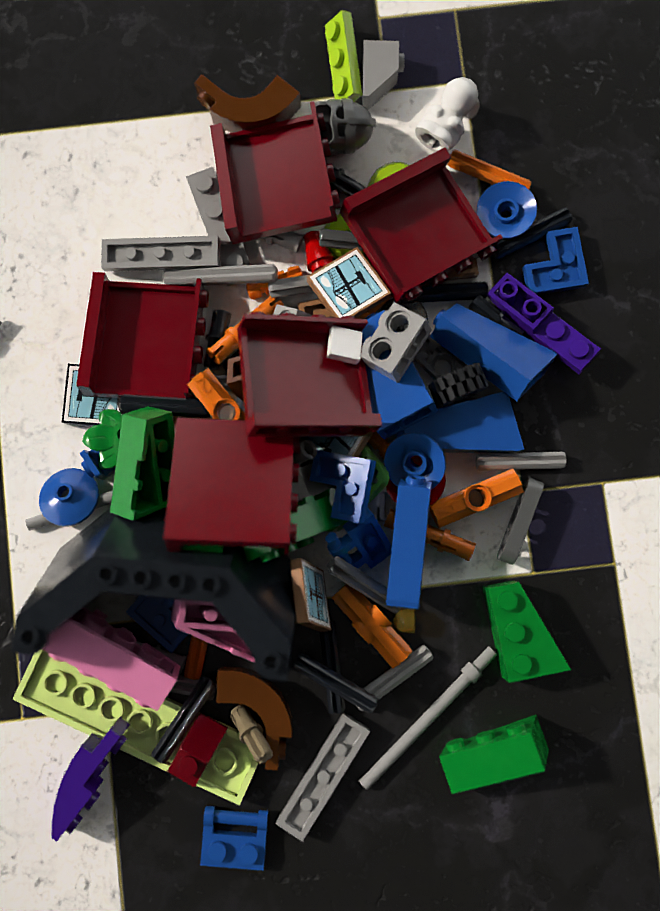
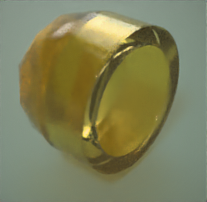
M404 608L395 615L394 624L400 632L415 633V609Z

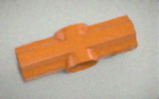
M209 368L198 373L187 384L213 419H220V410L230 405L236 410L233 420H245V413Z
M512 468L438 499L433 505L429 506V509L437 527L441 528L479 511H484L493 505L522 494L524 491L518 474ZM472 490H476L482 495L483 500L479 507H475L469 502L468 496Z
M345 584L331 597L342 612L352 621V626L369 645L372 644L393 669L413 652L406 641L392 628V623L364 594Z

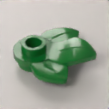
M114 409L100 411V424L89 428L82 437V442L85 446L99 451V469L116 467L123 414Z

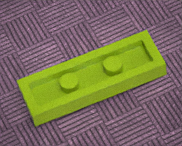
M341 10L325 25L335 99L349 98L355 102L362 96L352 15L351 12Z

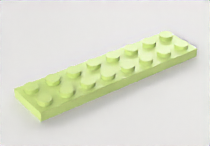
M44 650L33 655L13 697V700L87 735L93 733L101 740L121 717L130 726L123 733L128 739L121 746L120 750L164 771L169 769L180 749L179 747L200 712L197 714L166 763L162 764L155 760L151 753L183 706V704L166 697L158 711L151 707H143L134 698L122 692L112 691L107 687L106 683L94 677L84 676L76 667L66 662L54 660ZM219 722L228 727L196 785L240 806L259 762L254 759L248 746L240 741V732Z

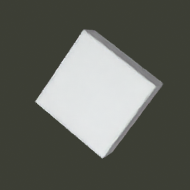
M333 325L329 330L327 358L357 365L360 361L363 332Z

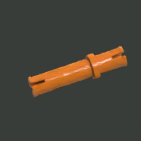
M269 296L252 312L259 311L266 315H273L276 304L282 306L284 304L281 299L275 303L277 298ZM240 322L234 328L229 327L225 330V335L206 350L211 359L214 356L216 357L214 359L216 364L220 365L233 351L239 349L237 328Z
M390 508L384 527L394 530L395 510ZM429 524L427 526L426 543L436 547V551L441 553L446 551L466 561L471 559L476 543L451 534L449 529L441 530Z

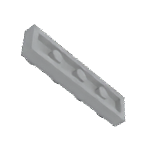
M210 167L186 176L208 236L218 235L221 238V267L251 265L243 243L232 244L225 230L218 178L214 168Z
M218 235L102 239L101 269L104 271L221 267V238Z
M343 712L276 820V825L303 842L370 733L369 728Z

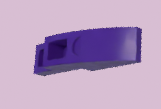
M506 273L487 293V297L500 311H505L504 315L525 330L523 334L528 339L553 350L558 354L554 361L558 358L579 375L600 353L601 348L554 314V307L509 273Z
M120 717L102 740L92 733L80 746L66 769L58 788L53 808L51 838L56 842L65 831L69 834L73 832L83 819L78 814L84 807L89 811L101 795L97 788L104 779L99 775L109 764L104 758L110 751L116 754L128 739L123 733L130 724Z

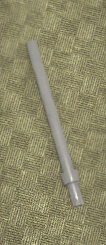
M489 646L472 664L468 662L461 669L463 673L359 780L366 790L392 766L471 682L475 684L482 676L481 672L497 656Z

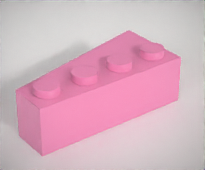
M83 607L50 634L49 642L43 649L48 652L50 657L56 661L66 662L76 667L84 676L94 677L106 683L107 687L112 691L122 692L134 698L143 707H151L158 711L178 679L180 665L148 643H144L142 646L137 644L133 633L125 627L114 628L106 621L107 615L99 609H96L93 613Z

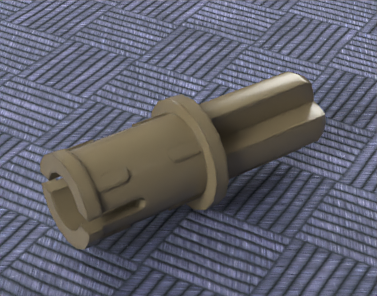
M246 705L235 707L231 711L232 715H230V718L240 732V741L248 746L256 761L260 764L266 763L268 759L272 758L273 751L262 734L263 728L261 724L256 723Z

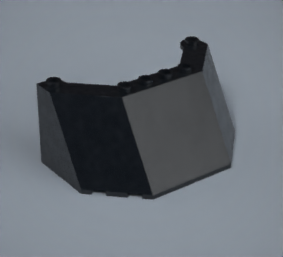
M167 507L134 521L110 513V509H108L59 549L15 618L11 653L35 654L42 651L47 646L52 632L103 591L212 602L255 656L254 665L259 675L266 679L287 681L293 662L297 624L290 570L291 559L288 556L281 555L263 563L260 557L247 561L242 546H224L223 553L183 550L182 544L181 552H167L164 542Z

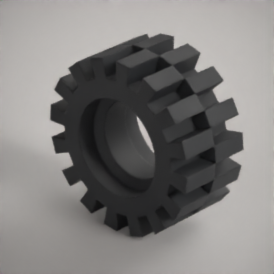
M479 363L459 368L428 384L438 409L462 401L489 387Z

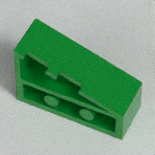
M147 406L123 414L110 513L134 521L167 507L175 440L171 411Z
M335 488L328 489L315 496L310 495L298 502L297 513H291L290 524H297L296 544H289V552L315 543L313 536L348 522L331 517ZM242 546L247 561L260 557L263 563L284 555V548Z
M507 581L482 587L503 679L508 683L571 670L519 582Z
M535 714L499 728L481 732L465 740L463 738L451 740L446 743L439 758L451 793L455 794L544 772L549 748Z

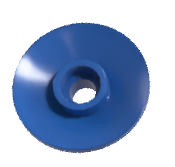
M512 181L499 182L490 186L483 192L477 204V216L488 233L493 237L501 234L502 239H512L524 234L534 223L537 213V204L532 192L524 185ZM509 211L512 215L509 218H503L501 213Z
M406 433L397 437L389 445L384 457V466L389 472V479L397 487L401 478L406 479L407 475H420L425 477V481H432L431 489H433L444 476L446 459L440 445L431 437L421 433ZM419 456L422 459V464H415L412 457Z
M67 468L56 472L47 479L39 494V507L43 516L51 523L62 527L74 526L85 521L94 512L99 501L97 482L84 470L78 468ZM69 489L68 495L61 497L63 492Z

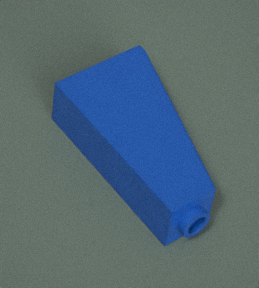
M457 303L447 311L442 309L433 321L435 328L430 336L433 340L465 364L479 363L486 379L516 402L544 376L558 355L553 350Z
M385 309L381 312L372 313L365 318L368 324L362 330L363 344L368 337L373 336ZM391 350L382 352L379 360L388 358ZM413 361L399 383L366 365L372 413H380L382 426L377 430V433L384 440L439 411Z
M504 392L440 408L436 413L396 433L397 437L406 433L427 435L434 439L440 445L443 452L518 453L524 450L510 398Z
M407 475L406 479H400L398 485L386 598L387 606L419 608L432 481H425L424 476Z

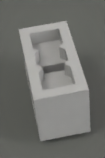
M393 303L390 309L381 315L378 328L373 336L365 340L360 357L368 367L399 383L432 330L425 318ZM408 324L405 331L396 333V329L400 325ZM391 350L388 358L379 360L382 352Z

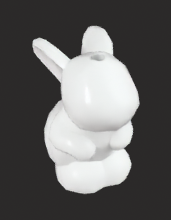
M465 77L456 78L447 83L443 91L441 105L434 104L428 107L426 114L415 129L418 140L425 147L433 152L444 147L449 151L459 142L461 135L464 133L463 117L466 119L473 118L480 107L476 84L471 79Z

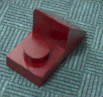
M201 712L179 747L180 749L167 772L195 788L228 727Z

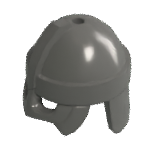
M341 98V100L330 99L315 103L317 114L323 112L327 131L321 132L322 139L328 138L331 155L355 153L356 150L364 146L371 138L373 127H376V119L372 118L370 112L361 104L349 98Z

